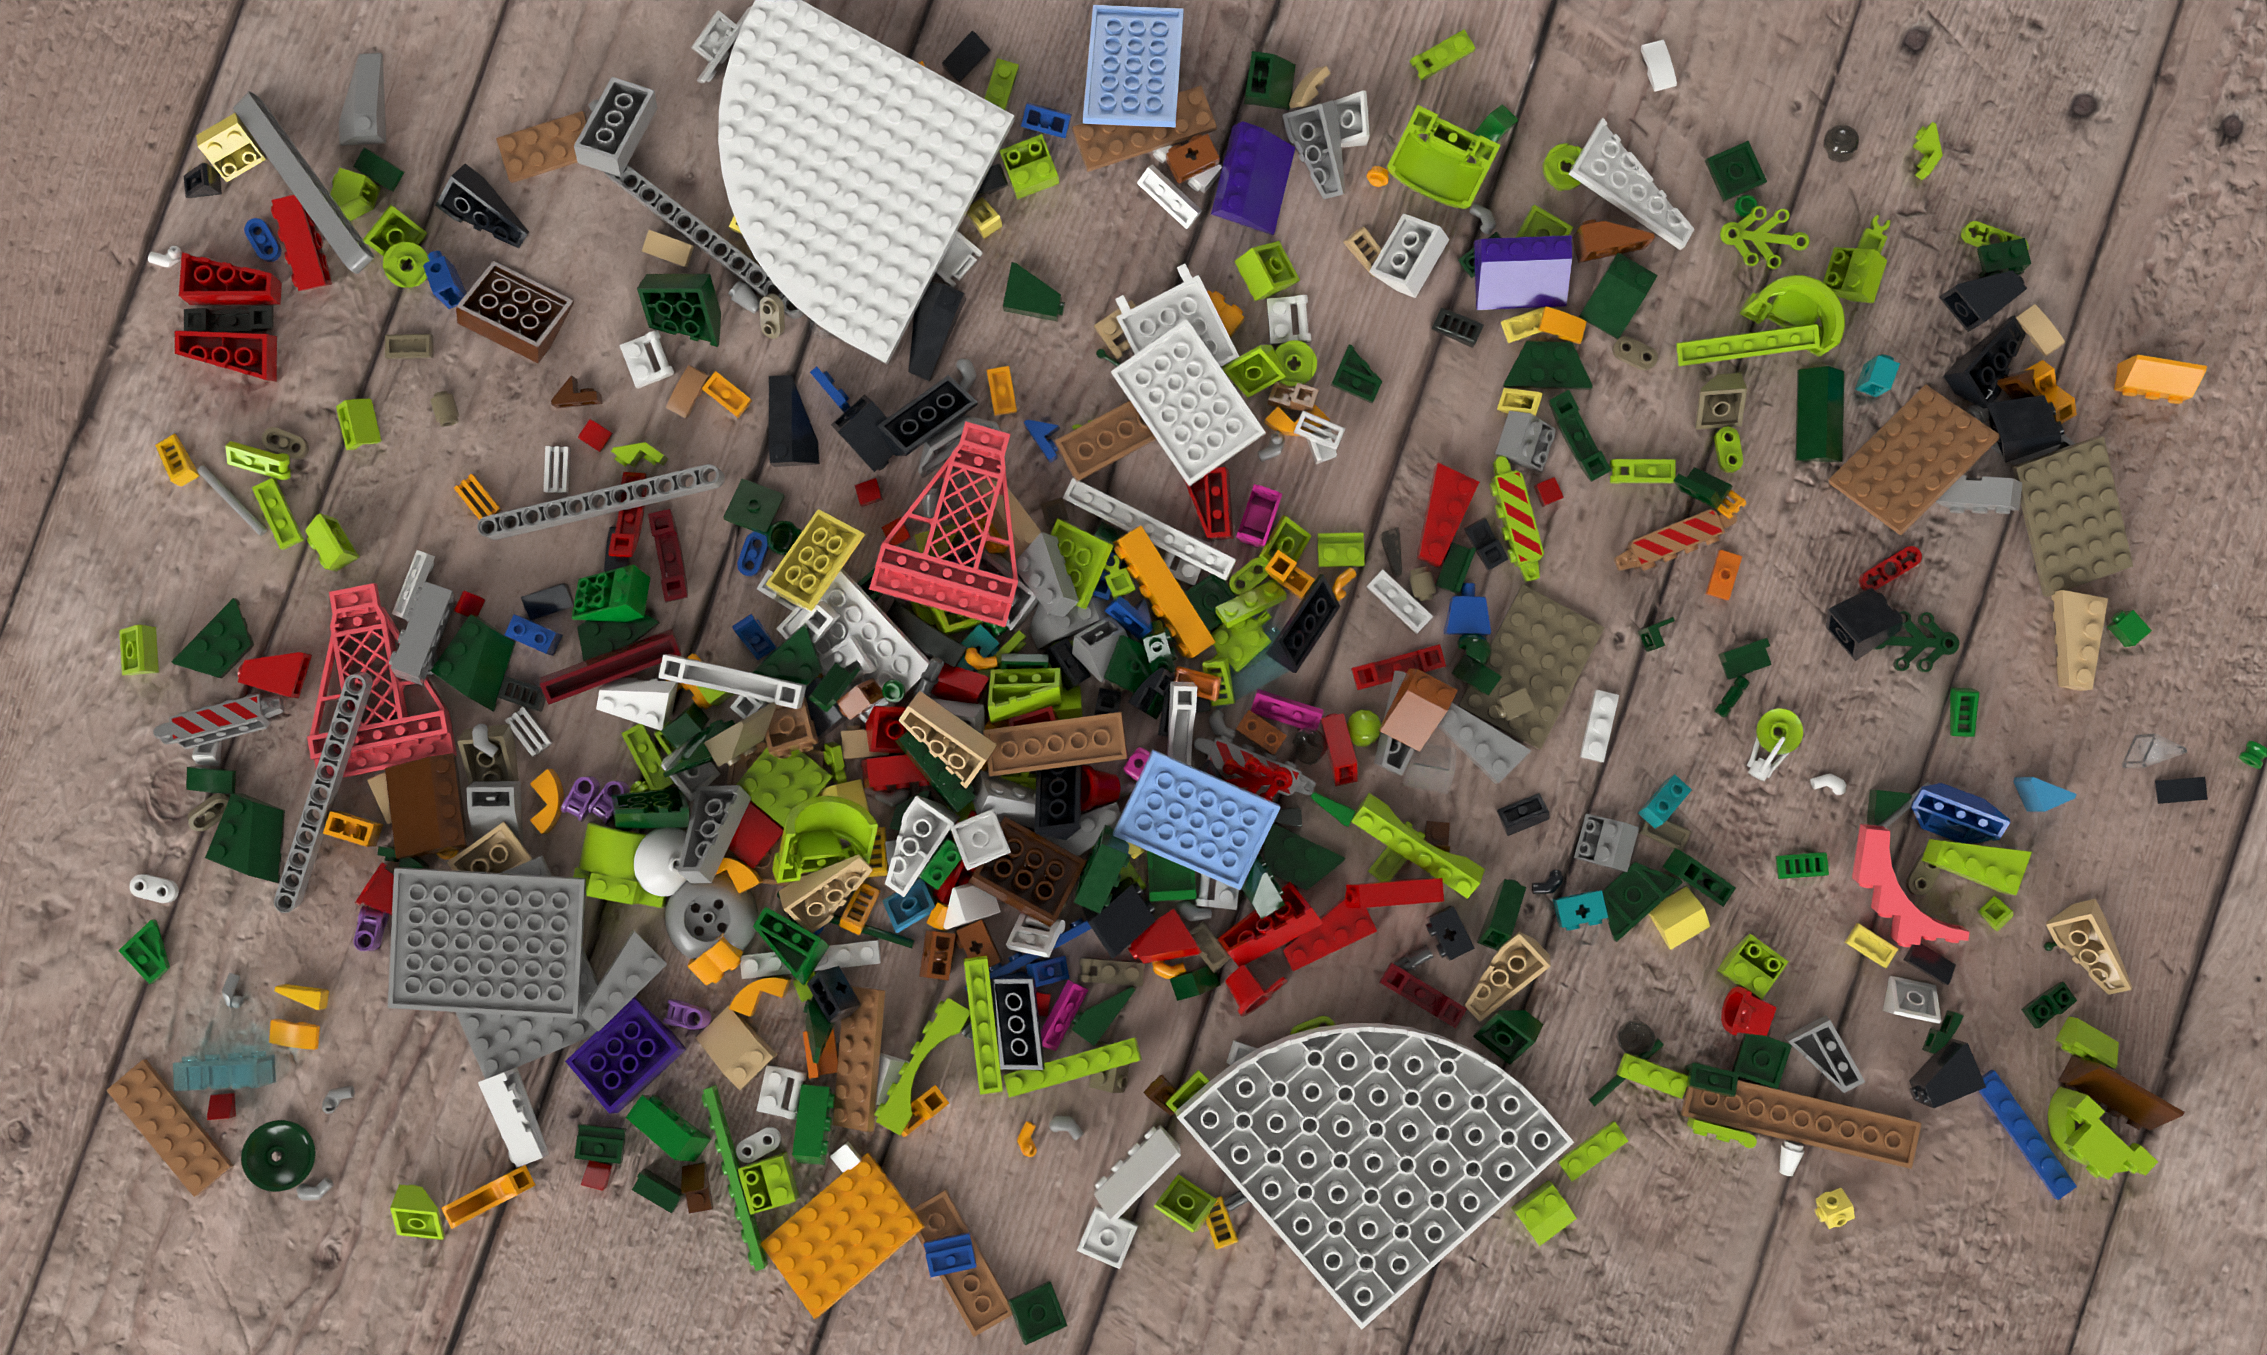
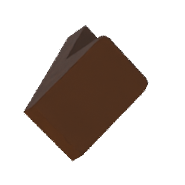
M2034 369L2013 373L1999 379L1997 382L2011 399L2042 395L2032 384Z
M574 376L568 378L551 400V405L557 409L603 404L602 395L594 391L593 388L581 389L579 393L578 381Z
M1426 821L1424 841L1450 853V846H1448L1450 823Z
M1159 1075L1143 1093L1170 1116L1174 1114L1165 1102L1177 1089L1163 1075Z
M706 1162L682 1166L681 1193L686 1194L689 1214L713 1209Z

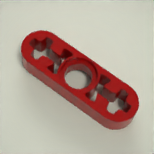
M1908 546L1863 572L1859 577L1860 587L1865 591L1870 588L1874 590L1881 588L1917 566L1922 560L1921 551L1915 546ZM1907 553L1914 554L1912 561H1906L1902 564L1899 561L1907 557ZM1888 562L1893 563L1896 567L1894 575H1888L1885 572V565ZM1880 574L1881 577L1873 582L1874 586L1866 583L1869 579L1868 576L1873 577Z

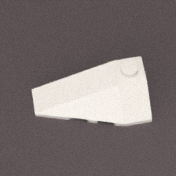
M917 795L903 815L901 829L896 840L897 844L885 884L905 897L951 832L950 826L956 824L960 817L944 805Z

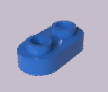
M259 218L250 219L245 224L244 232L256 254L264 261H276L281 256L282 249L271 228ZM261 228V234L257 235V230ZM273 247V252L268 254V249Z
M752 532L746 537L737 562L738 570L743 575L753 577L760 572L769 548L765 535ZM756 540H761L762 542L759 548L754 546ZM752 561L754 567L747 569V563Z

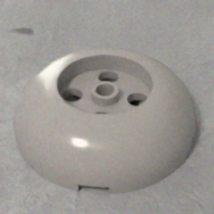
M717 874L712 883H690L686 881L677 892L670 895L667 902L665 926L668 936L673 945L690 959L693 958L695 960L715 945L722 933H724L722 936L731 945L743 951L756 932L753 925L758 919V908L752 892L749 889L743 893H738L732 879L727 876ZM717 899L723 901L724 906L722 909L715 908L714 903ZM694 903H698L701 907L698 913H694L691 909ZM708 913L712 915L711 922L705 918ZM724 922L727 925L725 932L718 930L719 923ZM697 926L704 928L702 936L696 935L695 929Z

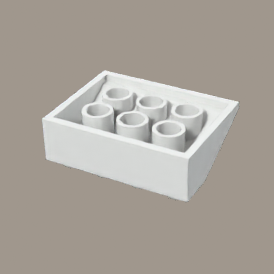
M1161 1125L1157 1128L1154 1126L1150 1128L1144 1135L1146 1139L1140 1145L1136 1143L1127 1152L1129 1156L1124 1161L1120 1159L1111 1168L1113 1173L1108 1178L1103 1176L1094 1185L1097 1188L1094 1191V1196L1112 1223L1181 1156L1180 1144Z

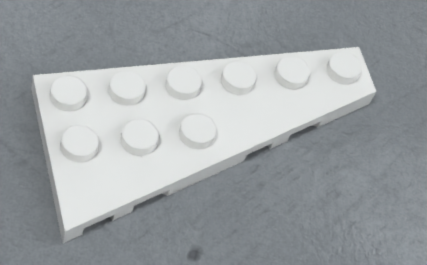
M1602 118L1578 156L1569 175L1679 250L1683 249L1694 228L1678 208H1673L1666 199L1667 195L1664 191H1659L1652 182L1654 179L1632 152H1627L1620 143L1621 139L1617 134L1614 135L1606 126L1608 123Z

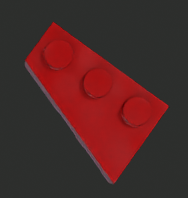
M1226 467L1215 468L1191 486L1185 481L1207 538L1211 541L1234 539L1229 470Z

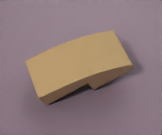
M1327 66L1314 68L1303 78L1289 102L1290 108L1300 107L1303 109L1313 103L1312 99L1319 94L1316 88L1321 86L1325 82L1324 79L1331 74Z
M648 230L642 252L688 267L694 246Z
M2036 304L2016 317L2023 330L2031 337V343L2045 357L2065 344L2058 330Z
M383 772L367 779L387 824L392 822L386 774Z

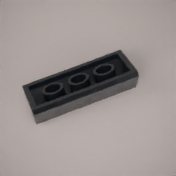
M948 375L877 425V428L895 456H907L977 406L978 402Z
M1319 574L1266 652L1267 656L1292 673H1297L1341 607L1324 574Z
M1082 765L1036 771L1034 831L1036 834L1067 840L1081 828Z
M1021 971L991 978L990 985L1000 1069L1044 1070L1045 1064L1034 977Z

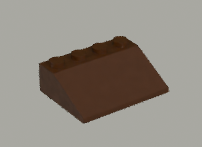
M492 261L456 306L457 324L539 363L551 348L574 304V300Z
M453 753L426 757L385 768L396 859L468 848L457 758Z
M1004 816L1000 826L1011 853L977 866L968 883L1051 927L1056 922L1086 861Z
M2071 1056L2059 1078L2060 1082L2066 1084L2064 1088L2088 1095L2098 1105L2101 1104L2106 1107V1113L2118 1119L2122 1116L2127 1119V1125L2137 1130H2140L2141 1127L2152 1130L2182 1117L2185 1113L2096 1062Z

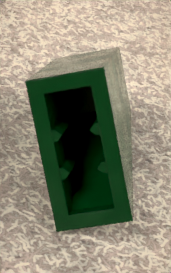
M1011 262L1003 302L1004 312L1058 322L1059 315L1063 316L1065 302H1062L1061 294L1017 263Z
M1504 879L1497 888L1477 940L1478 944L1498 951L1510 939L1526 891L1525 886L1512 879Z

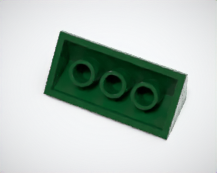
M1830 366L1797 370L1795 461L1843 462V370Z

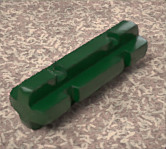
M1737 677L1734 682L1735 685L1730 687L1721 700L1722 704H1718L1715 712L1719 716L1727 717L1731 711L1730 708L1734 707L1743 694L1742 690H1746L1750 682L1745 677Z

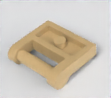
M1132 300L1128 302L1130 309L1136 307ZM1120 308L1094 325V328L1116 359H1119L1123 356V352L1131 348L1127 339L1118 346L1113 342L1124 335L1116 318L1122 314Z

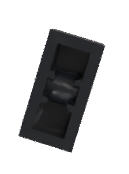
M1449 906L1426 917L1428 921L1425 924L1431 937H1436L1439 943L1436 945V948L1442 958L1446 957L1447 960L1451 961L1475 949L1454 906ZM1446 928L1454 932L1451 934L1452 939L1450 940L1443 937L1446 934Z
M839 966L818 971L807 983L829 1023L850 1017L861 1006L860 1001Z

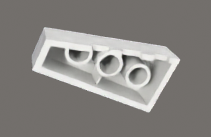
M513 1068L478 1082L509 1150V1158L512 1163H515L516 1168L547 1156L549 1153L518 1068Z

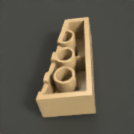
M2066 590L2055 591V594L2052 595V601H2054L2055 611L2053 612V621L2056 624L2055 644H2057L2058 656L2056 657L2058 687L2078 691L2093 690L2108 598Z
M921 691L917 693L898 720L919 742H924L929 747V752L935 758L938 756L947 765L946 769L951 774L955 773L962 780L960 784L965 789L997 746Z

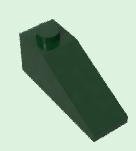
M1674 848L1663 865L1664 869L1722 907L1725 906L1736 889L1729 882L1677 848Z
M1129 986L1086 1008L1083 1013L1079 1011L1071 1021L1074 1024L1072 1030L1095 1046L1136 988Z
M813 996L811 1000L807 999L803 1012L807 1013L805 1025L813 1063L818 1064L836 1021L831 1023L827 1021Z

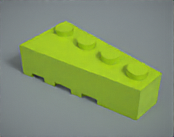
M1929 839L1921 861L2000 893L2016 896L2032 852Z

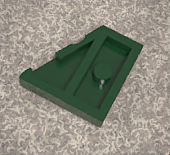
M1349 344L1331 386L1373 404L1382 380L1376 373H1373L1367 362Z

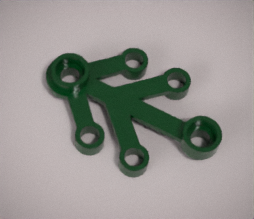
M1901 611L1899 613L1906 617V621L1902 623V626L1912 637L1892 636L1873 650L1883 649L1886 645L1912 647L1902 657L1895 659L1893 662V666L1897 671H1905L1909 668L1910 662L1926 647L1935 648L1926 658L1918 660L1916 664L1920 672H1928L1932 669L1933 663L1943 654H1954L1959 649L1960 642L1954 633H1944L1934 622V616L1931 613H1921L1918 616V623L1921 626H1926L1935 638H1927L1911 621V615L1906 611ZM1924 615L1928 616L1929 622L1927 624L1923 622ZM1947 639L1951 641V647L1949 648L1945 645ZM1900 660L1904 661V668L1898 666ZM1923 661L1927 662V669L1922 668L1921 664Z

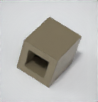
M1521 688L1496 700L1498 703L1496 710L1499 716L1505 718L1506 721L1535 709L1526 688Z

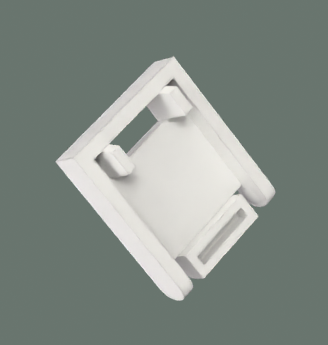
M957 231L935 274L954 288L956 283L951 279L952 276L960 281L977 261L971 254L974 252L980 257L983 253Z

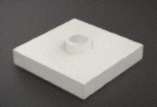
M994 809L950 826L967 870L1011 853Z
M1095 1206L1077 1251L1120 1269L1138 1224L1119 1217L1112 1223L1104 1210Z

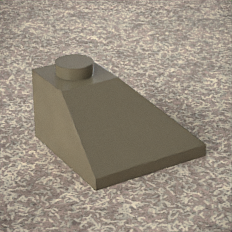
M1741 373L1717 374L1700 389L1695 423L1696 430L1742 426L1747 387Z

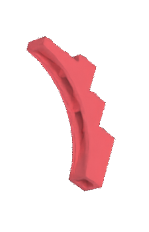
M1860 824L1852 878L1861 887H1874L1871 908L1881 917H1893L1890 937L1897 942V945L1903 947H1911L1912 944L1920 945L1921 936L1923 939L1935 941L1936 938H1945V941L1951 943H1959L1960 940L1968 941L1970 932L1963 926L1942 922L1930 917L1919 910L1907 898L1898 884L1892 868L1889 850L1890 831L1884 826Z

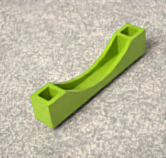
M1368 793L1357 807L1351 821L1352 823L1435 878H1443L1444 884L1467 899L1480 885L1485 871L1484 868L1466 856L1443 851L1424 841L1405 826L1391 808L1377 797Z
M949 998L945 1002L942 1000L939 1002L934 1011L938 1015L933 1022L928 1021L922 1032L926 1034L921 1043L917 1041L910 1052L914 1055L910 1063L905 1061L898 1074L902 1077L898 1084L893 1082L889 1088L887 1095L890 1097L887 1103H881L874 1114L878 1117L877 1123L901 1136L912 1117L911 1090L920 1064L927 1054L939 1043L959 1034L970 1016V1011Z

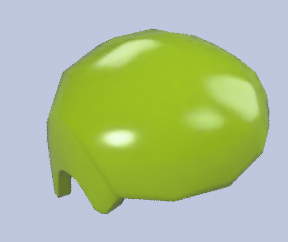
M1361 709L1349 717L1347 727L1353 744L1367 747L1378 739L1381 733L1379 729L1382 725L1378 715L1370 710Z

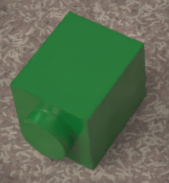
M2134 610L2119 611L2111 618L2112 622L2107 626L2124 647L2135 646L2152 631Z

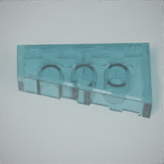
M266 1051L251 1052V1056H243V1052L229 1053L226 1058H220V1054L205 1055V1059H197V1055L183 1056L182 1061L173 1063L174 1091L205 1090L207 1087L217 1090L230 1088L231 1086L232 1089L250 1086L251 1088H259L275 1083V1054L266 1055Z

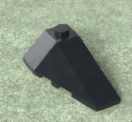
M930 282L914 313L909 373L930 382L966 302L965 293L945 284Z
M769 376L770 464L773 467L819 465V442L793 376Z

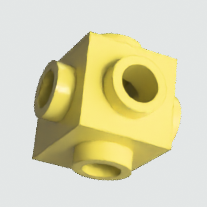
M1842 1188L1832 1192H1825L1816 1198L1817 1208L1815 1213L1819 1221L1825 1222L1829 1229L1843 1226L1847 1221L1855 1218L1853 1204Z

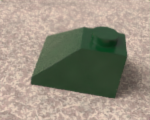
M1499 1010L1474 1033L1473 1037L1511 1065L1536 1042L1544 1024L1526 1010Z

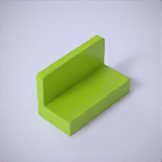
M370 398L345 400L336 406L346 450H355L364 444H378L381 442Z

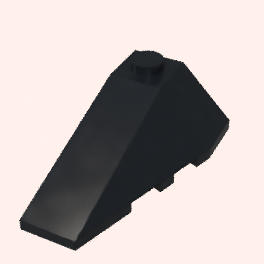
M466 163L451 175L435 204L436 207L453 220L474 225L473 229L478 231L483 229L490 232L494 238L516 248L522 246L529 234L527 228L486 179Z
M2011 316L1963 355L1943 375L1956 395L1983 409L1988 408L1987 404L1992 403L1999 396L2002 388L1997 382L1999 379L2004 378V376H2008L2011 370L2008 368L2013 357L2017 356L2026 335L2015 316Z

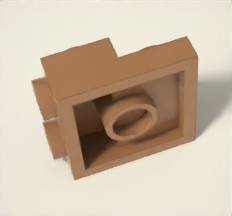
M805 697L802 708L799 709L776 704L765 735L768 751L774 757L777 756L778 759L788 758L792 755V751L800 750V752H807L814 748V744L819 743L814 721L810 718Z

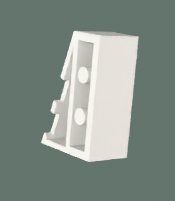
M622 677L602 686L599 690L596 709L662 730L672 717L678 682L658 681V679L644 681L637 678Z

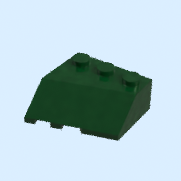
M646 274L637 287V291L649 328L673 335L680 333L690 336V340L698 342L701 339L710 342L711 346L718 347L720 342L721 310L711 275Z
M470 614L430 671L466 697L494 712L505 671L508 669L516 642L479 616Z
M678 787L611 795L616 829L688 827L689 807L685 795Z
M232 793L205 858L245 875L279 883L280 875H278L282 855L280 853L281 839L283 838L285 810L243 793Z
M1106 824L1094 845L1093 854H1089L1085 867L1079 875L1074 903L1101 913L1103 906L1108 907L1113 895L1110 893L1113 886L1117 888L1122 877L1120 870L1122 867H1127L1131 858V854H1128L1129 844L1113 836L1114 830Z

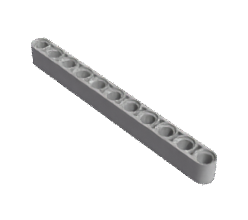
M248 91L233 107L234 111L345 266L352 272L359 274L375 258L374 254L264 102L257 95Z
M626 166L621 177L604 172L611 181L736 277L747 283L749 287L761 296L765 297L773 289L778 288L763 268L630 166ZM631 179H637L635 186L628 187ZM654 192V199L646 201L647 194ZM673 206V211L670 214H663L666 207ZM691 220L688 228H681L683 221ZM704 233H708V240H706L705 242H700V236ZM726 247L727 252L722 256H718V249ZM738 261H745L742 269H735V264ZM755 275H763L760 283H753ZM782 292L778 297L783 302L784 313L792 319L802 317L804 313L801 310H788V306L792 302Z
M706 464L485 516L478 521L477 530L482 536L492 540L503 539L716 489L723 485L725 475L716 466ZM715 471V479L708 482L709 473ZM693 476V484L686 487V480ZM667 482H671V489L664 492V485ZM645 487H649V494L646 497H642V490ZM623 492H626V500L624 502H620V495ZM604 497V505L598 508V500ZM582 502V510L576 513V505ZM560 507V515L554 518V511ZM538 513V520L532 523V516ZM516 518V525L510 528L511 520ZM494 523V530L489 533L488 527Z
M366 672L352 674L344 682L274 898V906L281 913H288L302 903L324 836L325 824L329 812L332 811L373 685L371 676ZM356 678L361 679L363 683L362 689L355 686ZM349 700H352L356 705L354 711L348 708ZM341 722H345L348 725L347 733L342 731L340 727ZM334 744H338L341 747V754H337L334 751ZM328 765L334 769L333 776L327 773ZM320 787L327 791L326 798L320 795ZM313 809L318 810L320 819H316L313 816ZM306 831H309V832L312 833V835H313V840H312V841H310V840H308V839L306 838V835H305ZM299 852L305 855L306 862H302L299 859ZM292 874L298 877L299 884L292 881ZM285 896L291 898L292 905H288L285 902Z

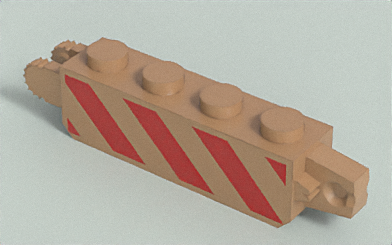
M1709 509L1637 538L1628 543L1627 551L1614 558L1618 571L1630 568L1636 570L1640 567L1645 571L1655 567V561L1663 559L1665 563L1677 558L1676 553L1684 550L1685 554L1699 549L1698 544L1706 542L1707 545L1720 540L1719 536L1725 533V528L1736 523L1737 515L1733 513V517L1728 519L1723 514L1718 516L1716 511Z

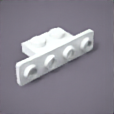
M751 7L747 8L737 24L719 10L716 11L691 48L709 62L697 79L699 83L710 82L717 72L714 70L719 62L722 64L730 54L727 50L732 44H735Z

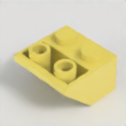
M236 113L196 135L199 149L226 182L266 160L256 140Z

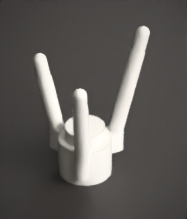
M1756 737L1751 758L1746 765L1750 767L1748 771L1750 775L1764 782L1766 778H1770L1772 772L1789 754L1780 755L1771 764V761L1785 741V737L1780 738L1766 760L1759 758L1755 761L1760 745Z

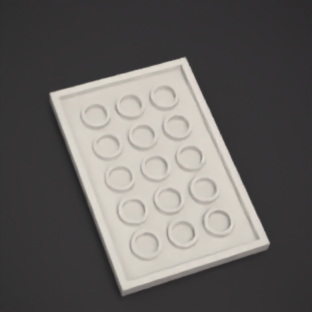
M1185 319L1111 371L1118 384L1189 486L1266 434L1188 319Z
M841 569L819 600V602L824 600L841 616L815 646L817 657H820L853 635L867 658L873 662L875 671L871 674L866 673L851 683L840 697L844 696L856 685L871 678L875 679L881 689L887 681L891 679L899 680L905 687L906 695L921 679V674L926 671L930 661L859 585ZM797 606L776 629L787 640L797 629L809 610ZM855 661L846 667L845 670L851 673L856 667L859 668L861 665L858 661ZM884 698L875 706H895L898 702L891 703ZM873 707L858 716L864 723H866Z

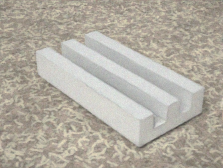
M1302 411L1294 433L1336 451L1346 428ZM1307 418L1339 433L1335 435L1304 422V419ZM1301 426L1333 439L1335 442L1332 443L1300 428Z
M545 446L544 492L568 493L570 447ZM552 452H554L553 488H551ZM560 452H563L562 488H559Z
M521 707L518 712H515L510 718L505 720L507 724H510L512 731L532 757H535L552 744V741L526 707ZM521 715L526 717L545 743L541 744L520 717ZM515 720L519 723V725L522 727L525 733L535 744V746L537 747L536 750L533 748V746L530 744L527 738L523 735V733L514 723Z

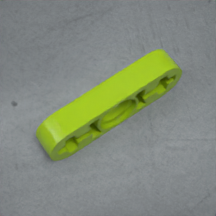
M1978 221L1968 223L1961 230L1963 241L1976 247L1990 245V235H1997L2000 238V242L2023 238ZM1975 228V233L1979 235L1971 237L1972 233L1969 230Z

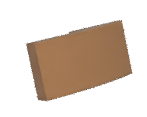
M688 365L678 381L666 408L684 418L689 417L697 397L701 396L703 392L701 388L708 381L709 375Z
M1275 382L1267 405L1290 410H1312L1319 389L1297 383L1296 387Z

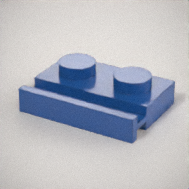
M817 366L810 371L816 381L843 412L851 407L847 402L850 398L842 388L837 390L832 385L835 380L827 371L822 373Z
M970 1232L923 1243L930 1278L977 1267Z

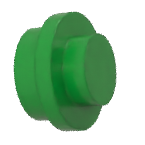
M1742 195L1736 200L1734 209L1737 215L1745 218L1754 207L1758 206V203L1753 196Z
M896 679L887 681L882 687L883 697L891 703L901 701L905 695L904 685Z

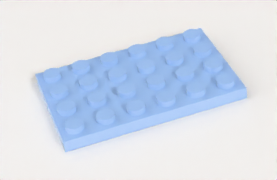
M1093 5L1083 124L1176 127L1183 8Z
M1152 750L1113 831V836L1241 890L1281 807L1277 803Z

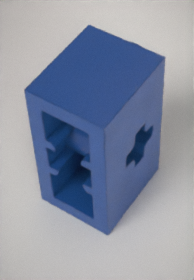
M1028 102L1025 107L1021 127L1066 138L1072 114Z
M515 614L505 632V636L552 656L563 636L558 632Z

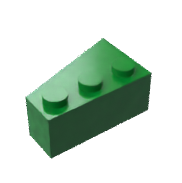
M766 906L753 925L754 929L776 953L793 976L805 986L829 948V945L822 938Z
M801 1085L792 1156L797 1163L825 1165L829 1148V1141H827L828 1131H831L832 1125L830 1108H834L835 1094H832L830 1087Z
M654 1094L652 1096L641 1095L625 1118L674 1160L696 1162L711 1141V1138L683 1119L676 1111L664 1105V1101Z

